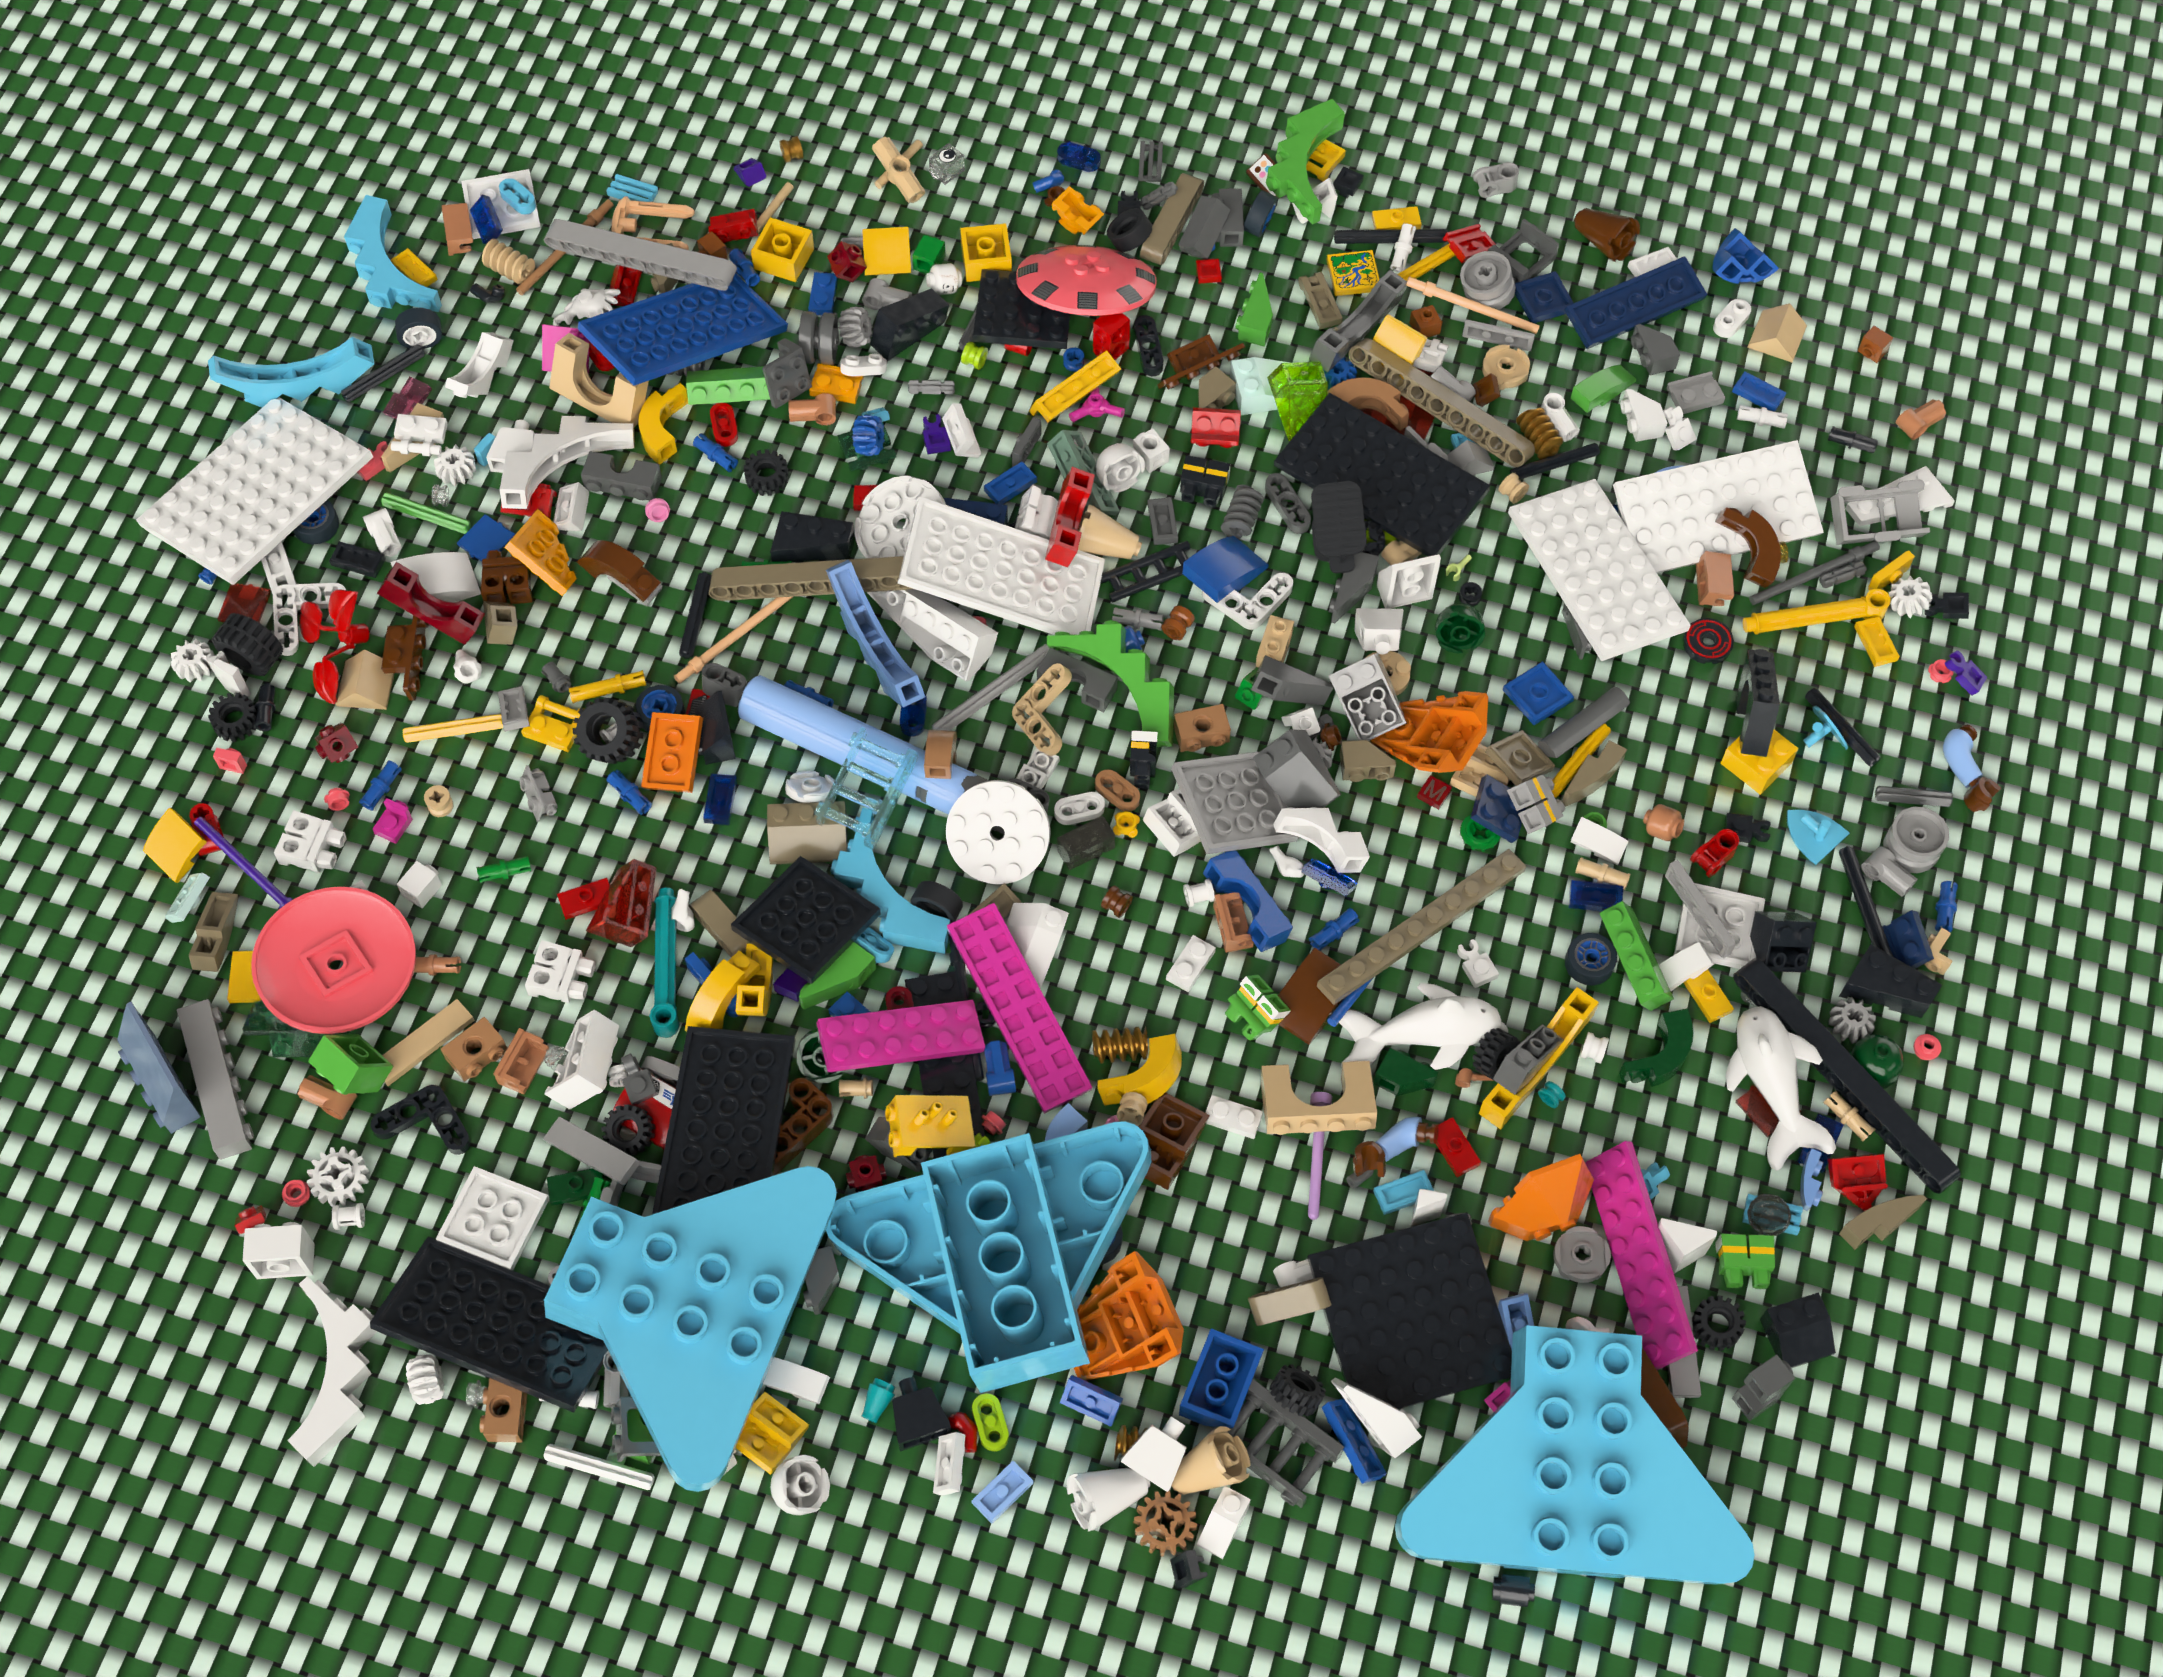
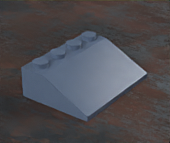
M132 1002L127 1003L117 1039L122 1048L118 1053L125 1065L130 1063L134 1069L129 1073L137 1086L142 1084L145 1091L141 1095L149 1107L154 1105L157 1112L153 1113V1117L159 1127L166 1126L172 1134L201 1116L155 1034Z

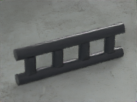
M1184 541L1102 573L1100 583L1103 584L1109 581L1114 589V592L1109 593L1110 601L1112 603L1182 576L1183 562L1188 559L1185 551L1190 550V544L1188 541ZM1176 556L1181 566L1168 570L1163 560ZM1154 564L1159 574L1146 579L1141 569ZM1132 573L1137 583L1124 588L1118 577Z

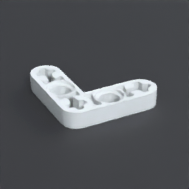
M1278 573L1251 600H1248L1236 590H1233L1218 603L1203 591L1202 597L1244 628L1253 630L1260 627L1291 594L1293 579L1286 573ZM1283 583H1285L1286 587L1281 586L1276 593L1275 591L1277 590L1278 584L1282 585ZM1269 597L1273 600V603L1271 605H1264L1260 602V599ZM1230 599L1236 600L1239 603V605L1237 607L1230 608L1225 604V602ZM1247 615L1250 617L1255 615L1256 618L1247 619Z
M340 583L280 585L273 591L274 634L283 646L282 655L290 656L298 650L297 610H300L302 603L308 602L304 600L303 595L308 591L315 592L317 598L312 602L316 603L320 609H327L331 593L335 590H346ZM321 591L325 592V601H322ZM283 593H287L288 608H283L281 599ZM283 615H289L293 618V622L287 626L281 625L278 621ZM284 633H289L290 645L288 648H285L284 644H282L284 643Z

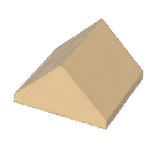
M1790 303L1762 310L1747 348L1793 362L1807 325Z
M367 650L361 651L345 661L336 705L340 707L387 710L395 673L384 674L381 669L383 658Z

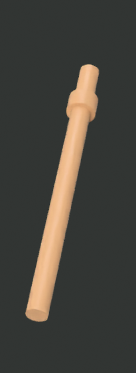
M1412 277L1407 279L1406 286L1422 291L1423 295L1438 297L1534 334L1538 332L1539 325L1438 288L1432 282L1427 281L1425 283Z
M793 597L775 598L701 656L692 658L685 668L674 675L675 680L680 684L692 674H698L702 671L705 664Z

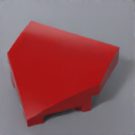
M1884 1154L1828 1159L1831 1186L1863 1211L1872 1207L1871 1204L1880 1192L1888 1187L1886 1184Z

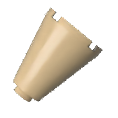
M1088 505L1079 527V532H1082L1078 550L1089 554L1131 559L1133 555L1138 556L1142 545L1138 541L1139 536L1095 506Z
M1220 1426L1213 1429L1182 1458L1172 1482V1488L1185 1495L1237 1484L1247 1479L1250 1473L1246 1474V1468L1250 1467V1458L1242 1440L1238 1436L1232 1437L1228 1433L1231 1430L1228 1427Z

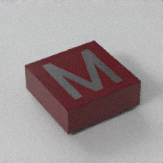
M1430 775L1417 794V799L1439 810L1451 793L1452 786Z

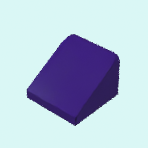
M753 158L734 166V171L748 187L766 178L762 163Z
M786 969L777 978L773 986L776 993L798 1002L801 989L809 982L793 971Z

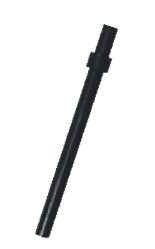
M948 934L951 949L949 953L950 964L954 966V971H956L961 1000L967 1001L970 1000L964 967L965 962L952 937ZM980 1053L971 1054L976 1081H982L985 1078Z

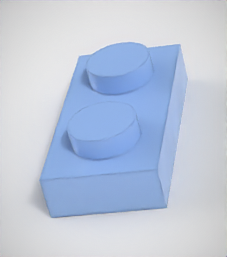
M1012 1461L972 1500V1504L992 1524L1033 1485V1480Z

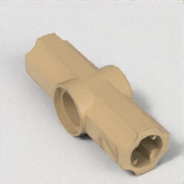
M883 137L873 144L872 150L886 169L888 180L898 187L906 201L914 203L924 196L925 190L910 169L909 160L899 153L891 139Z

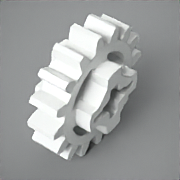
M332 1147L330 1148V1154L327 1156L321 1152L320 1157L322 1159L320 1161L312 1160L315 1169L307 1170L308 1175L311 1177V1179L307 1180V1184L312 1188L310 1191L313 1196L318 1197L322 1204L328 1200L331 1207L337 1201H340L342 1206H346V1199L348 1198L356 1201L354 1194L356 1192L363 1194L364 1190L361 1184H368L369 1182L365 1176L369 1173V1170L364 1165L365 1161L362 1156L357 1157L358 1155L353 1149L348 1153L345 1147H341L337 1153Z

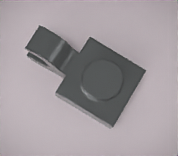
M632 1054L622 1057V1063L629 1075L622 1079L631 1104L635 1106L659 1095L650 1071L647 1068L640 1070L638 1061Z

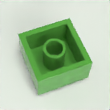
M359 1034L323 1035L308 1061L316 1068L317 1074L327 1078L334 1085L333 1088L344 1095L378 1092L394 1067Z

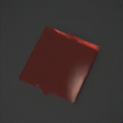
M230 584L217 618L218 621L225 622L230 614L236 613L250 617L260 623L271 590L254 587L252 584L248 586Z
M1752 1085L1749 1091L1737 1099L1735 1103L1768 1138L1773 1134L1779 1119L1758 1088Z

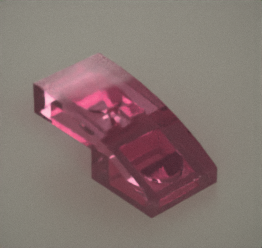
M409 376L400 393L394 392L383 413L396 420L398 414L410 415L417 403H424L432 388Z

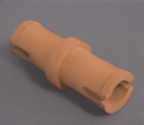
M430 954L429 957H416L414 973H428L430 976H436L437 973L459 974L461 966H450V964L461 963V959L459 956L437 957L436 954Z

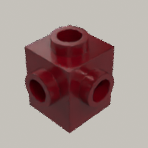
M841 241L827 256L835 276L852 283L867 268L861 255V250L854 244Z
M341 722L335 726L328 725L318 732L319 735L314 737L318 743L314 747L322 759L327 758L331 763L335 761L339 763L346 760L350 756V752L359 748L346 725Z
M862 1155L849 1162L850 1172L846 1173L849 1189L855 1188L856 1193L883 1186L882 1180L887 1179L883 1163H877L875 1155L870 1157Z

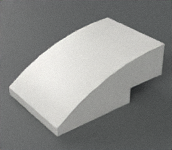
M429 553L391 562L392 567L398 562L419 574V581L422 587L429 594L442 601L455 603L481 594L467 553Z
M1179 788L1170 792L1167 799L1147 809L1143 818L1144 823L1174 857L1201 842Z

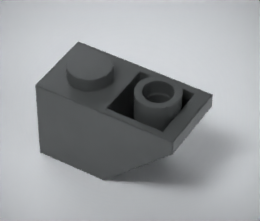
M1636 325L1633 336H1631V344L1635 350L1637 349L1641 364L1644 368L1646 367L1649 375L1676 369L1680 353L1672 337L1644 325Z
M878 1117L865 1139L882 1155L915 1172H920L922 1168L921 1163L928 1159L932 1149L917 1148L911 1156L894 1157L893 1147L889 1146L888 1140L890 1124L886 1121L885 1117Z
M831 1246L817 1249L804 1280L808 1289L802 1291L807 1308L813 1307L815 1315L822 1312L840 1281Z

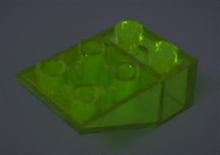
M1321 362L1281 363L1267 377L1288 441H1291L1328 395V383Z

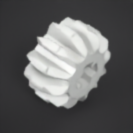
M456 444L453 449L445 447V452H441V455H437L438 458L434 459L436 475L439 479H442L445 485L450 482L454 487L458 482L465 485V479H473V472H476L474 455L468 452L465 446L460 449Z
M1909 576L1908 580L1905 581L1899 578V584H1892L1891 592H1889L1890 606L1893 611L1898 612L1900 617L1907 613L1911 619L1914 613L1921 616L1922 609L1929 610L1932 593L1930 592L1929 584L1923 582L1921 577L1913 580Z
M195 639L192 643L185 640L184 646L176 645L177 652L171 653L173 660L171 661V666L179 678H186L191 683L194 678L201 681L203 675L210 676L209 669L211 667L206 657L208 654L212 653L214 656L215 654L205 642L200 643V641Z
M424 1354L410 1359L406 1365V1376L412 1399L419 1405L424 1403L430 1404L440 1400L445 1392V1384L438 1360L432 1354L426 1356Z

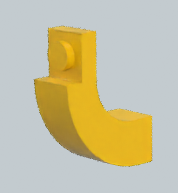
M681 383L668 389L663 396L654 391L646 399L640 410L639 429L644 448L648 455L659 465L677 453L675 438L663 426L671 415L688 404L687 389Z
M747 944L746 955L758 962L760 968L745 985H738L736 1013L737 1015L766 1016L770 1006L773 986V958L753 944Z
M738 951L728 961L723 959L710 973L695 996L686 1019L685 1031L687 1032L688 1026L722 1029L726 1010L737 993L738 985H745L759 971L760 964L741 951Z
M1170 1034L1149 1038L1148 1059L1137 1071L1125 1076L1097 1080L1098 1091L1104 1106L1119 1104L1122 1096L1128 1092L1141 1094L1147 1100V1104L1167 1092L1176 1081L1182 1065V1052L1176 1035Z

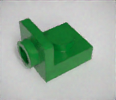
M1257 667L1243 678L1235 694L1237 700L1253 710L1259 706L1262 697H1264L1251 690L1255 674L1258 670Z

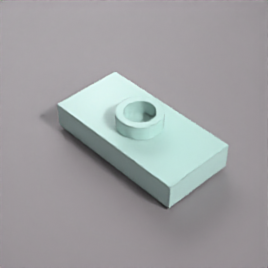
M203 872L190 875L165 915V918L172 923L184 921L190 909L192 910L199 903L201 898L199 895L210 877Z

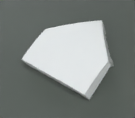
M219 651L215 656L212 653L207 655L206 660L226 690L234 696L235 693H240L241 696L246 695L247 697L251 695L239 669L229 664L222 651Z

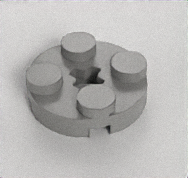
M1577 1226L1570 1228L1561 1235L1555 1244L1553 1256L1554 1262L1563 1278L1579 1283H1588L1602 1277L1610 1263L1611 1251L1607 1241L1603 1240L1597 1234V1231L1589 1227ZM1580 1248L1584 1249L1585 1254H1589L1585 1261L1579 1260L1575 1256Z

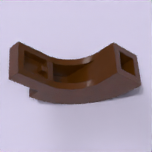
M1726 507L1718 513L1715 522L1738 533L1748 543L1751 558L1743 578L1763 588L1768 587L1774 582L1781 561L1780 544L1774 529L1763 516L1754 510L1743 516L1741 511Z
M596 541L577 561L595 579L600 574H606L615 578L642 602L661 583L643 567L645 563L625 548L609 541Z

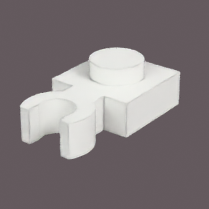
M1474 939L1470 940L1469 944L1472 951H1466L1462 945L1458 946L1457 953L1459 957L1467 960L1463 962L1462 968L1474 988L1498 978L1499 973L1488 954L1479 955V946Z

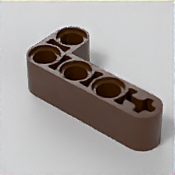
M797 1078L789 1085L791 1103L797 1112L781 1126L778 1146L786 1145L788 1147L785 1151L776 1153L773 1176L777 1175L833 1121L834 1115L831 1101L806 1078ZM800 1091L808 1092L805 1097L800 1098L796 1096ZM821 1108L827 1110L823 1115H816L814 1113ZM798 1127L808 1128L804 1133L794 1132Z
M1642 1347L1641 1396L1683 1449L1688 1444L1689 1427L1687 1419Z

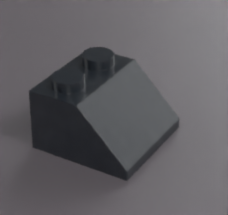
M717 691L695 709L696 716L703 718L698 756L704 755L706 765L736 759L722 691Z
M1819 1292L1768 1308L1760 1318L1775 1355H1778L1781 1360L1786 1361L1791 1368L1836 1353L1831 1318Z

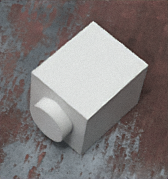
M416 861L397 883V886L404 898L423 908L442 884L438 877L439 873L434 867L429 864L424 866Z

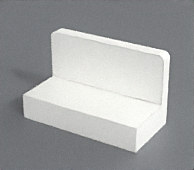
M953 403L942 420L955 455L979 458L982 453L970 421L966 418L962 405Z

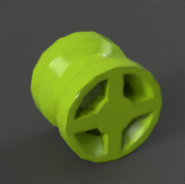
M969 341L962 352L961 363L965 365L971 364L975 369L980 370L987 359L988 348L984 346L978 347L974 342Z

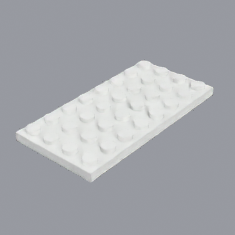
M1798 440L1618 481L1613 484L1622 520L1656 573L1697 564L1705 551L1729 554L1731 556L1749 552L1748 543L1741 535L1715 522L1718 513L1726 507L1741 511L1743 516L1751 510L1759 513L1774 529L1779 544L1824 533Z
M1596 479L1509 508L1508 514L1601 661L1689 631L1690 623Z
M920 497L917 501L898 584L1053 635L1056 632H1068L1070 635H1079L1081 631H1091L1105 559L1078 550L1067 568L1045 560L1049 543L1048 539Z

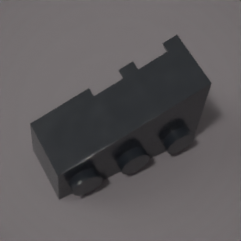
M931 288L880 308L870 345L888 362L944 324L947 319L949 304Z
M781 511L770 550L772 562L792 561V563H803V561L811 560L835 561L850 559L855 541L853 522Z
M1870 944L1839 997L1863 999L1865 1004L1872 1005L1875 1003L1889 1007L1888 1010L1922 1018L1942 985Z

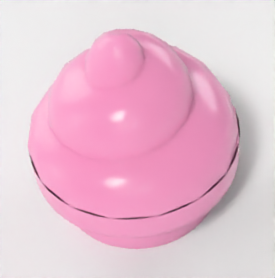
M661 498L650 500L645 507L646 516L654 522H663L667 519L670 512L668 503Z

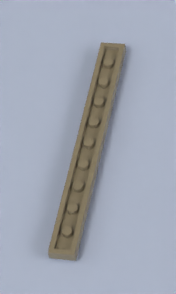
M1507 849L1320 979L1317 983L1318 989L1335 1005L1522 874L1527 866L1510 849Z

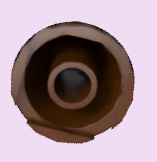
M1584 208L1576 214L1574 219L1575 228L1613 262H1616V260L1622 261L1631 253L1636 245V242L1633 241L1635 234L1639 235L1640 233L1638 220L1618 214Z

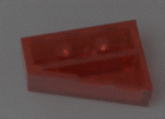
M633 859L619 868L586 931L628 947H633L646 939L649 930L656 867Z

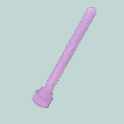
M1314 1092L1311 1094L1310 1105L1312 1106L1332 1104V1095L1329 1093ZM1314 1132L1308 1205V1217L1311 1220H1316L1319 1217L1324 1132Z

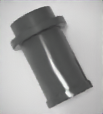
M548 662L542 667L543 671L541 672L552 683L554 691L564 693L571 687L569 676L564 675L554 662Z

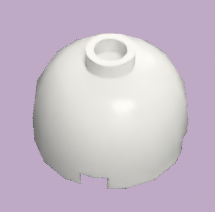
M1123 443L1107 447L1096 461V474L1101 484L1108 491L1113 489L1114 492H1122L1129 489L1138 481L1136 477L1139 472L1143 474L1145 470V461L1139 452Z
M808 1455L795 1456L785 1460L776 1468L771 1478V1494L776 1505L786 1513L805 1515L817 1512L822 1503L827 1500L830 1490L828 1473L825 1468H820L819 1464L816 1463L818 1461L816 1458Z

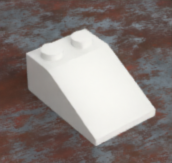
M1440 555L1394 564L1380 571L1377 588L1385 609L1432 599L1441 560Z
M1336 1377L1331 1380L1380 1448L1393 1458L1398 1457L1422 1437L1417 1431L1420 1425L1403 1408L1398 1410L1392 1405Z

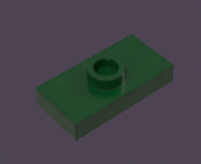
M592 1168L547 1177L551 1206L587 1199L594 1182V1177L604 1179L603 1174Z

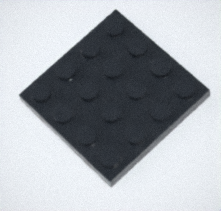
M981 270L973 342L1067 349L1071 314L1049 309L1026 297L1018 288L1016 271Z
M800 856L731 923L732 931L810 984H813L881 915V910L878 906Z

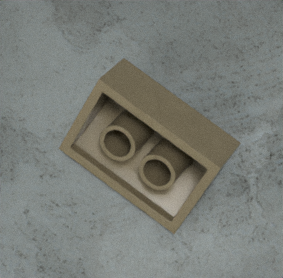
M845 801L767 804L770 865L793 864L800 856L811 863L838 860L840 851L847 852V812Z

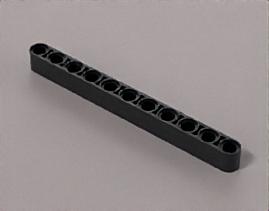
M1753 958L1733 974L1737 986L1757 1007L1761 1006L1771 1010L1776 1014L1788 1032L1804 1038L1817 1049L1823 1061L1820 1065L1810 1063L1852 1108L1856 1107L1859 1110L1857 1113L1876 1129L1875 1132L1931 1191L1940 1194L1960 1178L1961 1173L1955 1163L1761 960Z

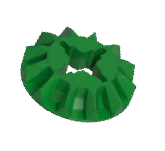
M1471 815L1467 816L1460 827V836L1464 844L1471 846L1472 850L1481 849L1483 852L1489 848L1493 849L1501 837L1470 819ZM1476 829L1479 831L1486 830L1484 837L1481 835L1474 836Z

